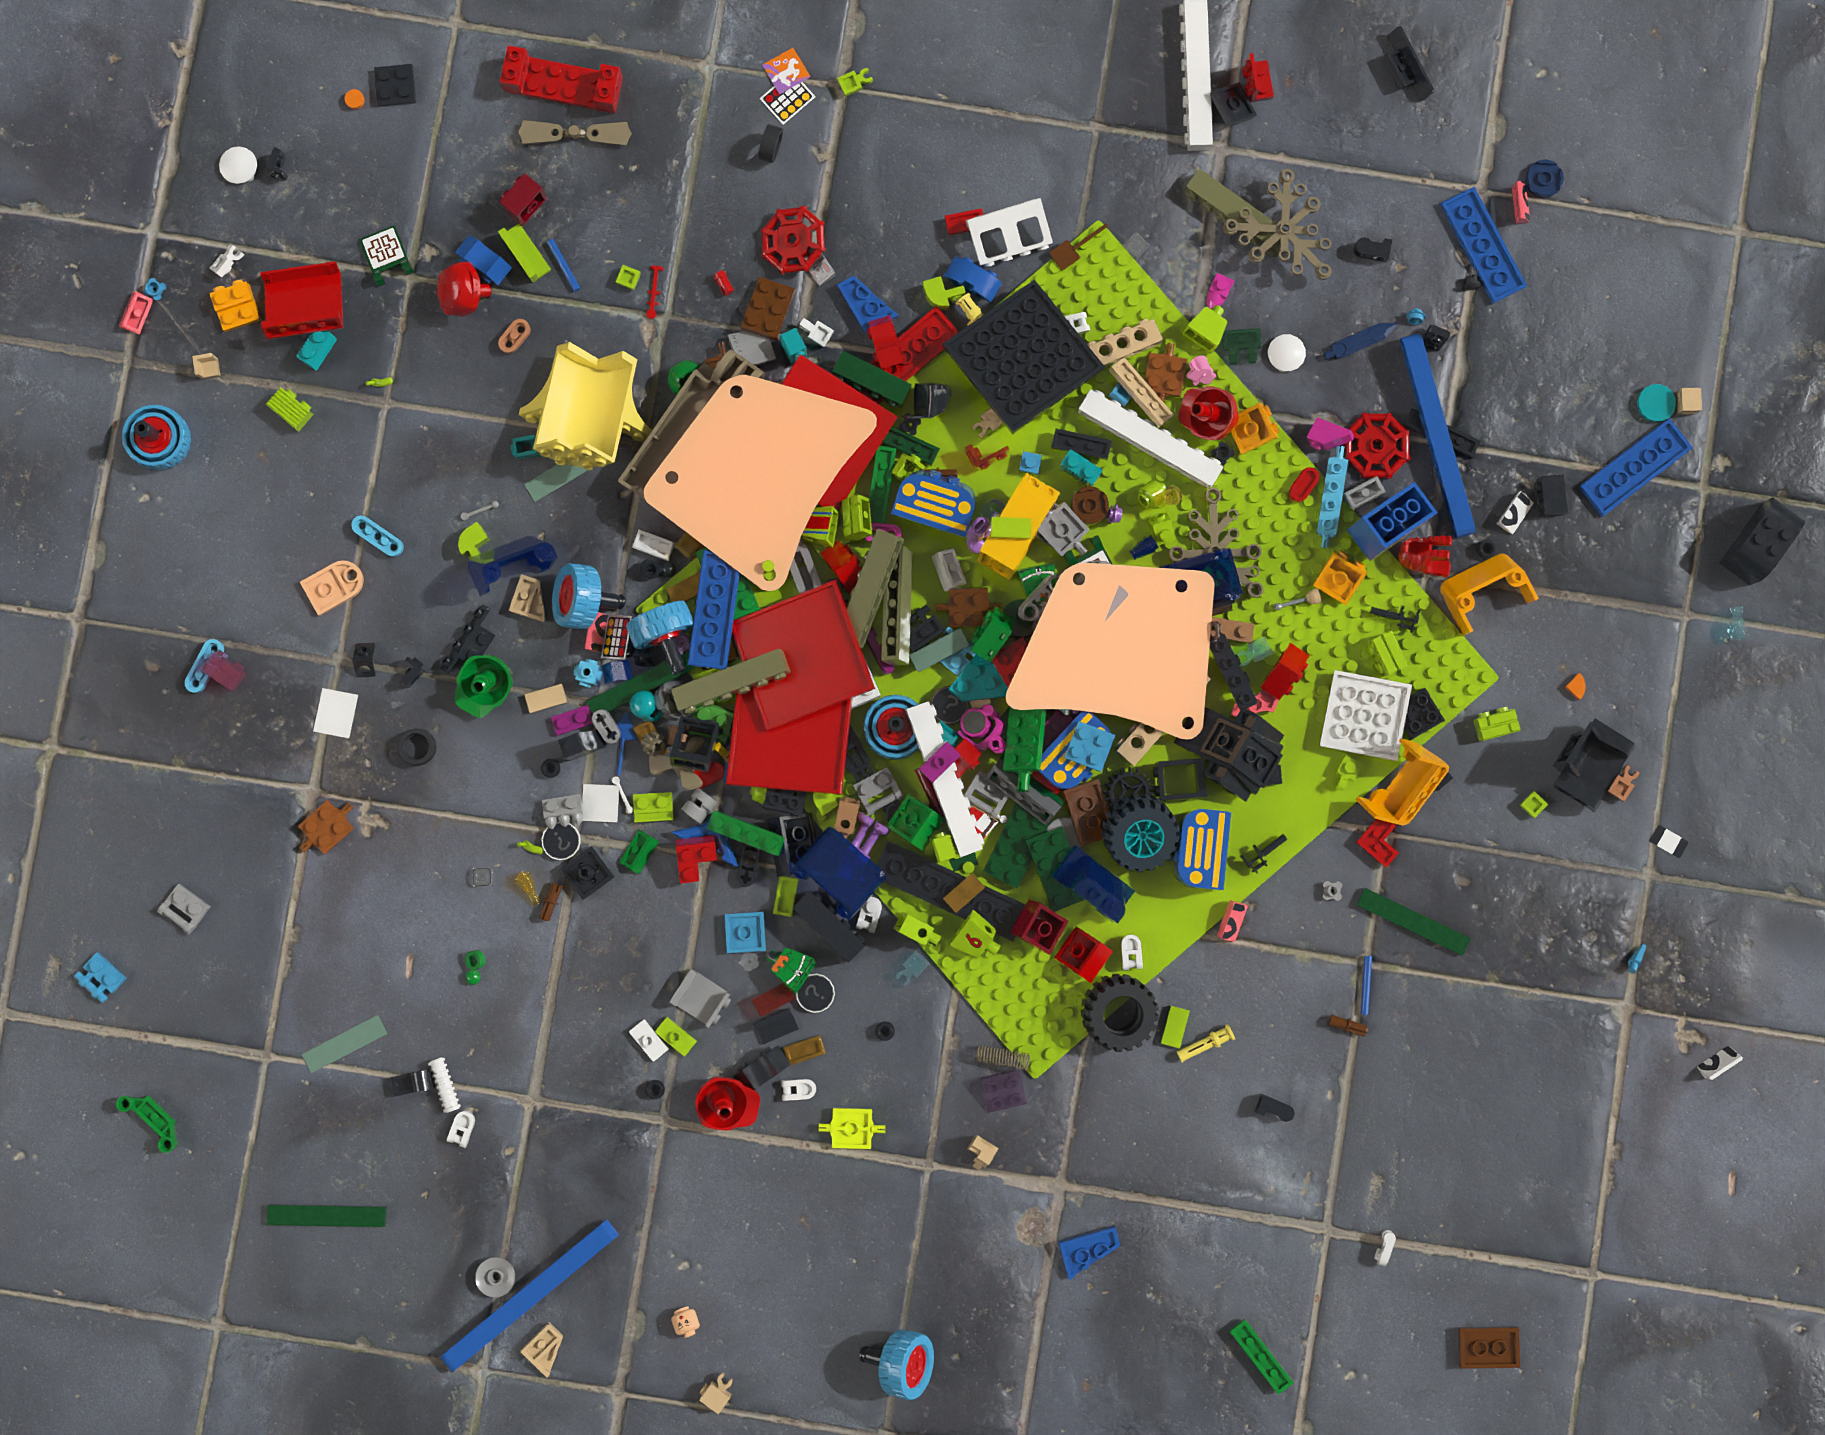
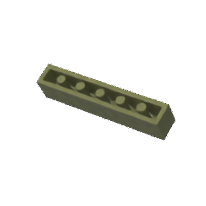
M1200 168L1185 188L1184 192L1190 200L1199 202L1204 210L1216 214L1217 218L1223 223L1228 219H1235L1238 223H1247L1239 217V212L1243 207H1248L1251 209V215L1259 224L1277 225L1273 220ZM1242 211L1244 216L1249 215L1247 211ZM1229 223L1232 229L1235 228L1234 224ZM1237 231L1236 233L1243 234L1247 233V231ZM1259 232L1250 240V243L1261 246L1274 233ZM1280 240L1265 253L1269 256L1277 257L1280 252Z
M877 529L872 536V545L865 554L864 566L858 573V582L856 587L852 589L850 603L846 606L861 648L864 647L904 541L903 538Z
M904 546L900 549L884 591L881 660L891 666L909 664L913 552Z
M776 649L671 689L678 711L687 715L696 712V708L701 706L703 708L710 707L717 700H729L733 694L738 692L739 694L747 693L754 686H757V688L766 686L770 680H782L786 678V674L791 672L784 651Z

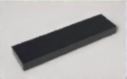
M1411 408L1403 426L1426 437L1419 411ZM1447 425L1453 450L1472 459L1481 441Z

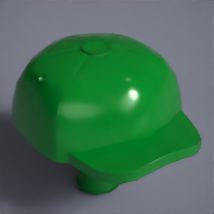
M484 654L469 657L457 676L458 686L455 693V703L458 707L477 718L488 715L495 707L503 703L513 685V678L509 667L503 660L493 655Z

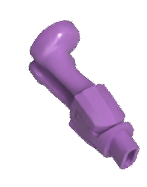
M984 516L978 517L966 533L967 546L974 554H979L984 544L983 538L987 539L991 532V522Z
M859 812L857 815V819L860 821L859 829L852 842L845 845L841 862L839 863L840 868L837 872L838 875L849 881L870 859L868 854L876 840L881 835H888L891 831L890 828L876 821L871 834L860 849L859 846L866 832L874 822L873 818L862 812Z

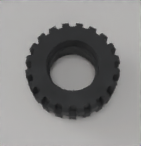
M1112 974L1111 978L1104 976L1102 977V982L1095 981L1092 984L1094 988L1086 991L1085 994L1088 997L1083 999L1081 1004L1084 1007L1081 1010V1017L1084 1019L1082 1023L1087 1029L1088 1034L1105 1049H1113L1115 1052H1122V1049H1125L1127 1052L1132 1051L1133 1046L1139 1048L1143 1045L1142 1041L1144 1039L1148 1041L1151 1038L1149 1035L1151 1031L1155 1032L1157 1026L1154 1025V1022L1159 1020V1015L1156 1013L1159 1010L1158 1004L1154 1001L1156 998L1149 991V988L1136 978L1126 974L1122 976ZM1119 996L1132 998L1136 1005L1133 1020L1121 1029H1110L1104 1023L1103 1015L1108 1003Z

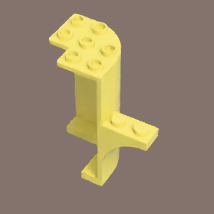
M571 342L558 345L546 384L540 393L529 404L520 408L519 415L525 418L527 422H539L533 449L539 452L541 456L555 460V463L564 466L567 464L582 467L586 470H593L594 467H604L615 462L621 432L632 436L636 441L647 439L652 429L640 418L632 397V382L637 359L624 351L597 359Z

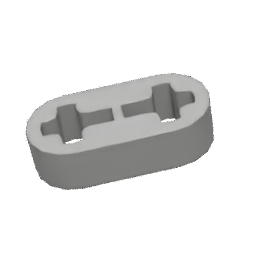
M599 709L594 712L592 721L602 738L607 743L617 742L621 732L609 712L605 709ZM598 713L606 716L604 721L607 725H604L602 721L598 722L596 720ZM607 727H609V729L612 732L616 731L615 739H613L612 737H607L609 733L606 729Z

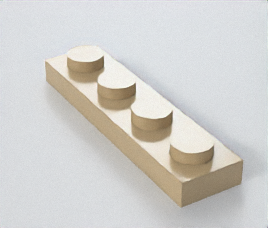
M1125 358L1109 369L1111 374L1158 428L1174 416Z

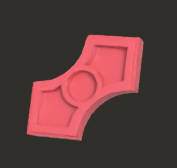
M1261 689L1255 696L1258 703L1247 708V710L1254 713L1262 711L1273 713L1279 700ZM1235 702L1230 715L1236 718L1240 710Z

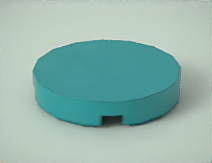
M1652 384L1644 388L1639 393L1636 401L1639 414L1650 422H1661L1668 419L1674 413L1676 407V398L1673 392L1667 386L1661 384Z

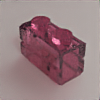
M220 649L218 652L212 650L199 669L234 692L247 674L243 671L245 667L237 661L232 663L227 660L229 656Z

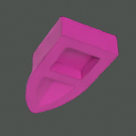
M1219 273L1216 274L1207 294L1206 304L1208 308L1212 310L1215 305L1221 306L1234 280Z

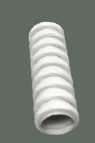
M441 1057L430 1061L428 1066H431L430 1072H433L432 1078H435L433 1082L437 1084L436 1089L439 1090L438 1095L441 1096L439 1099L443 1102L441 1104L442 1107L444 1106L445 1108L443 1111L448 1113L459 1109L461 1105L457 1103L459 1099L455 1097L457 1093L453 1091L455 1087L451 1085L453 1081L449 1079L451 1075L447 1073L449 1070H446L445 1058Z

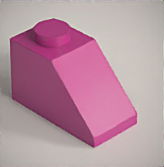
M1317 417L1307 439L1310 446L1314 449L1330 450L1336 446L1353 441L1354 436L1351 430Z

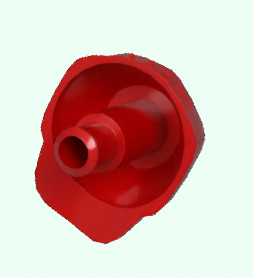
M470 262L454 263L439 273L436 294L443 312L447 315L465 317L477 309L480 297L488 299L491 296V285L489 283H480L477 271Z
M1213 386L1187 390L1178 413L1180 423L1190 429L1193 435L1212 441H1218L1226 437L1236 426L1239 418L1235 397L1228 391Z
M713 1076L705 1084L701 1085L694 1102L695 1110L700 1122L707 1128L728 1131L735 1127H748L756 1121L760 1106V1096L758 1092L744 1086L737 1079Z

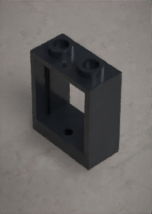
M681 716L670 754V764L672 766L709 772L719 735V723L713 720L696 719L693 716ZM685 730L712 735L706 756L680 751Z
M1204 758L1160 761L1155 763L1156 766H1153V777L1157 778L1154 792L1155 797H1158L1160 801L1207 797ZM1194 764L1197 793L1165 795L1163 767Z

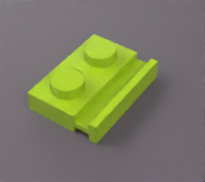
M672 792L633 794L635 823L674 820Z

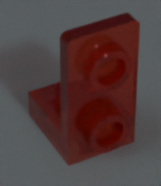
M972 444L966 446L964 451L975 471L979 468L982 471L991 466L990 462L1006 458L1009 447L1006 446L982 460L980 459L982 455L977 447L974 448Z

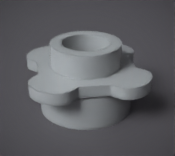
M1325 881L1323 883V898L1325 900L1335 899L1339 901L1342 898L1340 894L1341 882L1330 883Z

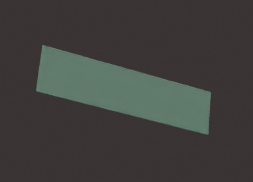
M557 464L524 485L534 502L588 470L567 464L564 466Z
M376 1015L301 1055L310 1073H313L388 1033L379 1015Z

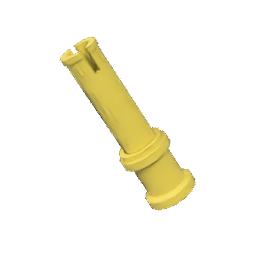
M1226 1024L1224 1028L1216 1032L1211 1031L1208 1037L1176 1052L1181 1062H1184L1214 1046L1219 1048L1221 1044L1229 1040H1235V1036L1230 1026Z

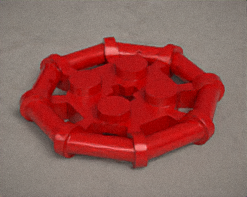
M803 205L797 208L777 209L775 215L760 230L762 233V258L766 259L782 275L790 272H808L813 263L826 250L824 245V221H820ZM797 215L796 219L794 220H786V217ZM804 217L807 220H809L812 223V225H810L809 227L804 225L802 223ZM781 221L779 229L772 231L775 225ZM816 231L817 244L812 243V232ZM792 235L797 238L794 244L788 242ZM769 236L773 237V247L771 248ZM810 248L815 249L812 252V254L807 258V260H805L803 256L809 253ZM776 252L783 256L781 262L773 256ZM792 259H799L800 264L788 265V262Z
M1363 412L1348 428V430L1352 431L1354 439L1357 440V451L1352 452V441L1345 443L1343 458L1348 460V463L1361 475V478H1374L1377 476L1378 478L1391 479L1407 461H1410V431H1407L1392 416V413ZM1371 421H1384L1382 426H1372ZM1364 424L1367 429L1359 435L1356 431ZM1390 424L1399 434L1394 435L1387 426ZM1399 439H1401L1402 452L1397 451L1396 443ZM1375 441L1377 443L1380 441L1381 450L1374 449L1372 442ZM1359 455L1367 463L1365 468L1355 459L1356 456ZM1393 456L1398 457L1399 459L1390 467L1388 461ZM1372 465H1375V466H1377V465H1382V466H1383V470H1370V469H1371V466H1372Z

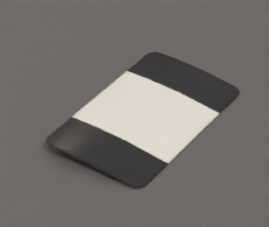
M1658 825L1650 839L1651 843L1678 858L1682 856L1688 845L1687 840L1661 825Z

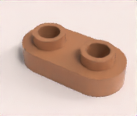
M517 319L513 321L500 337L498 344L504 353L512 354L516 352L529 336L531 328L526 320ZM520 327H523L524 332L519 333L518 329ZM508 342H512L511 347H506Z

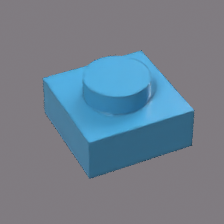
M1119 382L1109 395L1123 407L1131 398V395Z
M1023 451L1019 471L1038 475L1042 455Z

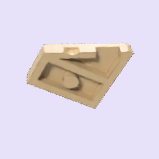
M521 574L509 611L545 623L541 581Z
M548 1322L520 1352L541 1373L548 1377L563 1335Z

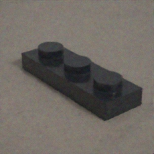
M1056 428L1051 448L1069 452L1071 449L1080 455L1108 460L1112 441Z

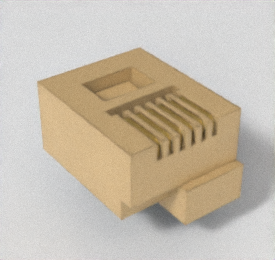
M975 1135L967 1148L978 1155L973 1160L975 1163L972 1166L977 1170H980L982 1167L986 1168L999 1148L980 1136Z

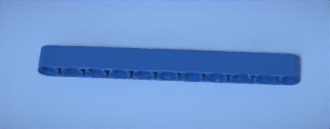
M1420 333L1400 338L1401 350L1453 535L1457 539L1475 534L1473 517L1422 336Z
M606 1219L441 1355L440 1359L451 1372H454L614 1240L619 1233Z

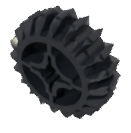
M1128 767V773L1125 772L1124 768H1120L1121 775L1114 771L1113 773L1116 778L1108 776L1111 784L1104 783V786L1109 788V790H1103L1104 794H1109V797H1105L1104 801L1110 800L1111 802L1107 805V808H1111L1116 802L1120 803L1123 801L1121 797L1125 795L1126 788L1130 790L1137 787L1131 795L1137 794L1141 788H1144V794L1155 796V792H1149V789H1153L1155 786H1148L1147 784L1152 779L1147 778L1144 780L1145 772L1139 776V768H1136L1134 773H1132V767ZM1132 777L1140 783L1130 786L1123 778ZM1118 782L1121 787V794L1114 798L1113 791L1115 784Z

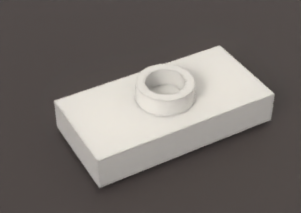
M639 529L632 548L669 561L675 543Z
M645 1019L629 1031L653 1062L669 1050Z

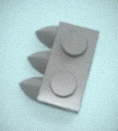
M581 794L542 800L543 816L551 830L555 827L557 819L563 827L569 824L570 817H572V820L577 825L582 822L583 806Z

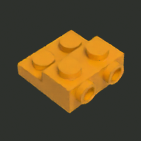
M236 280L231 283L232 286L230 287L218 286L213 289L214 292L209 293L224 332L261 321L251 287L246 281Z
M1258 403L1238 413V423L1231 433L1241 455L1279 438L1277 435L1280 432L1275 422H1271L1269 418L1272 415L1271 411L1263 403Z
M1334 550L1313 583V586L1347 605L1366 576L1367 570L1362 562L1356 560L1354 563L1349 560V555L1344 551L1339 550V552H1336Z

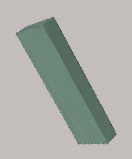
M960 628L914 652L909 657L919 673L970 645Z

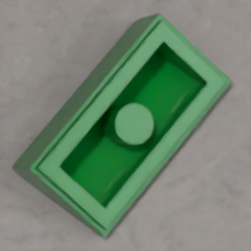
M638 829L619 863L640 874L659 841Z

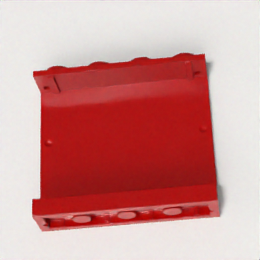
M336 261L260 272L265 284L266 320L261 322V328L267 339L343 328L341 272Z

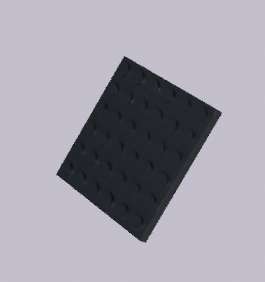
M1035 279L944 342L942 346L1012 435L1105 368L1103 363Z

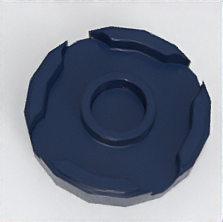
M1547 159L1539 160L1527 170L1525 176L1526 186L1533 195L1540 198H1549L1557 194L1563 186L1564 173L1554 161Z

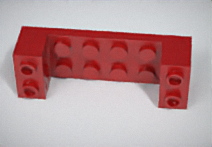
M507 45L500 83L504 92L615 114L623 76L620 67L601 64L600 70L533 58L529 56L527 49Z

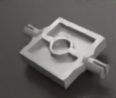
M1065 502L1059 504L1055 509L1049 510L1037 531L1061 557L1072 548H1075L1081 556L1084 554L1083 552L1086 553L1087 549L1084 548L1080 541L1089 531L1087 526Z

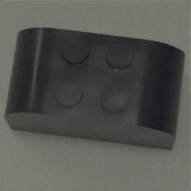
M1774 497L1761 503L1719 563L1747 584L1753 585L1765 579L1776 567L1803 529L1806 520Z

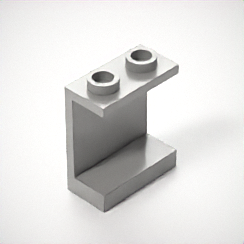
M690 969L670 1000V1003L688 1012L709 1028L711 1024L715 1026L721 1016L718 1015L720 1010L728 1007L731 1002L729 998L731 993L694 969Z

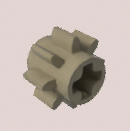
M654 731L651 734H645L641 742L644 746L642 751L653 757L655 754L662 753L666 746L662 741L665 737Z

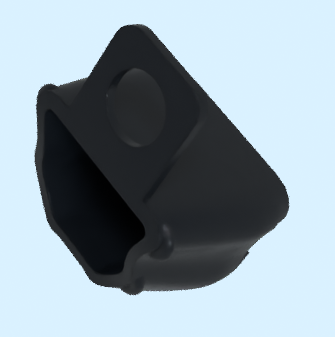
M915 383L914 415H901V417L910 419L934 418L947 409L952 395L951 388L946 384Z

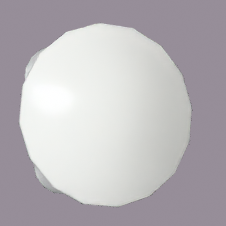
M232 147L225 151L220 159V172L231 183L250 182L254 179L257 169L255 155L247 148Z
M1283 334L1276 337L1270 343L1267 350L1271 364L1280 372L1298 369L1303 364L1306 356L1303 342L1291 334Z

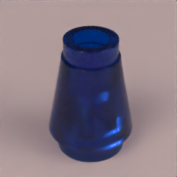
M1152 535L1148 537L1145 536L1129 551L1134 560L1155 553V550L1159 547Z

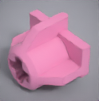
M1196 356L1190 361L1189 366L1191 370L1186 375L1187 378L1192 379L1195 386L1199 382L1209 385L1216 377V374L1209 366L1207 358L1205 356Z

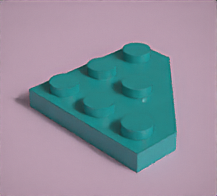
M976 654L948 691L962 702H969L972 700L1006 697L1008 687L993 662L991 661L990 663Z

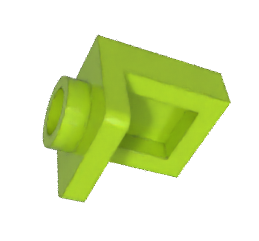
M902 454L891 473L903 482L915 468L924 470L925 466L920 463L921 459L913 454L911 456Z
M1157 513L1149 518L1157 545L1176 540L1172 520L1167 513Z

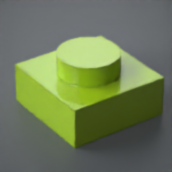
M622 265L616 284L635 290L641 272Z
M1532 791L1519 805L1532 818H1536L1548 804L1535 791Z

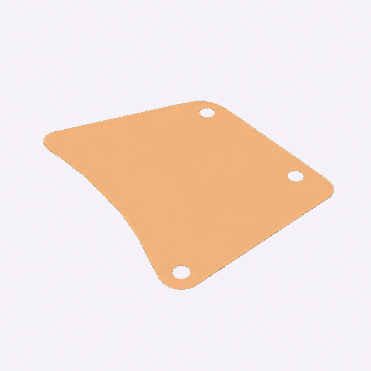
M748 375L732 377L718 388L649 479L644 488V498L647 503L762 590L774 591L779 589L787 578L800 537L814 508L841 467L872 434L876 427L877 418L868 409ZM735 385L743 389V394L740 398H733L730 394V389ZM669 471H674L678 474V481L674 484H669L665 479ZM766 560H771L774 563L776 577L773 581H767L763 577L764 570L762 565Z
M1079 563L1069 567L1060 575L1006 693L1007 704L1013 709L1018 710L1072 709L1117 715L1142 722L1180 739L1187 740L1196 737L1203 728L1215 584L1213 578L1206 572L1196 570ZM1078 572L1083 573L1085 576V582L1079 586L1073 582V576ZM1178 580L1186 581L1188 587L1185 592L1180 593L1176 590L1175 584ZM1120 585L1128 592V597L1105 621ZM1189 716L1194 720V726L1187 730L1183 728L1182 720Z

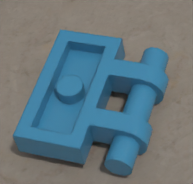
M96 952L83 966L88 971L86 976L80 971L74 976L82 988L85 987L92 993L91 996L95 1000L98 999L102 1003L108 999L104 994L106 989L114 993L127 979L99 952ZM93 978L101 983L98 988L91 982Z

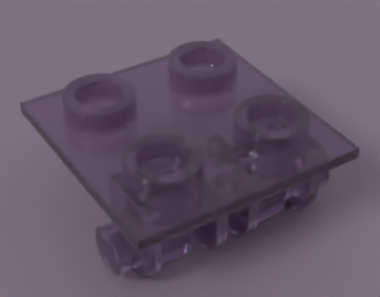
M1013 1070L1008 1073L1002 1072L1000 1075L985 1076V1078L981 1079L989 1113L1027 1104L1020 1070Z

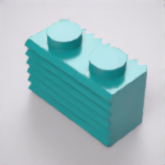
M796 328L779 336L781 345L791 364L796 361L799 354L807 357L806 346Z
M328 331L311 333L312 335H309L307 342H305V345H303V348H301L297 355L300 361L316 371L337 340Z
M1071 449L1060 465V470L1063 469V472L1066 471V474L1073 476V478H1076L1085 486H1093L1102 472V469Z

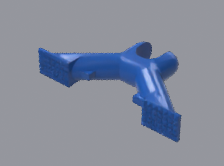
M711 815L706 824L672 831V834L677 835L681 839L714 835L719 847L717 852L722 854V860L738 867L727 836L707 829Z

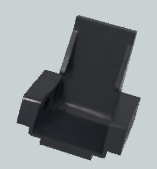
M1204 707L1203 728L1201 732L1192 739L1186 740L1176 737L1173 743L1210 762L1204 775L1228 793L1247 802L1251 794L1256 795L1260 787L1265 788L1283 755L1280 752L1283 749V745L1280 742L1284 734L1258 714L1243 707L1235 720ZM1189 716L1183 725V728L1187 730L1194 726V720Z
M1595 718L1593 722L1590 721L1585 731L1574 733L1570 736L1554 762L1553 767L1561 771L1554 784V788L1595 813L1623 764L1634 750L1635 743Z

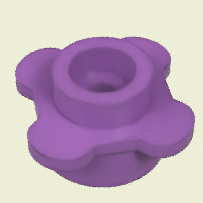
M1117 504L1111 505L1107 512L1108 524L1119 523L1122 518V509Z

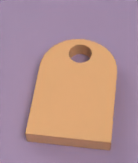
M337 561L302 580L300 583L317 614L321 616L355 597L363 587L364 578L361 570L355 564L349 561ZM355 570L357 573L356 579L348 580V572Z

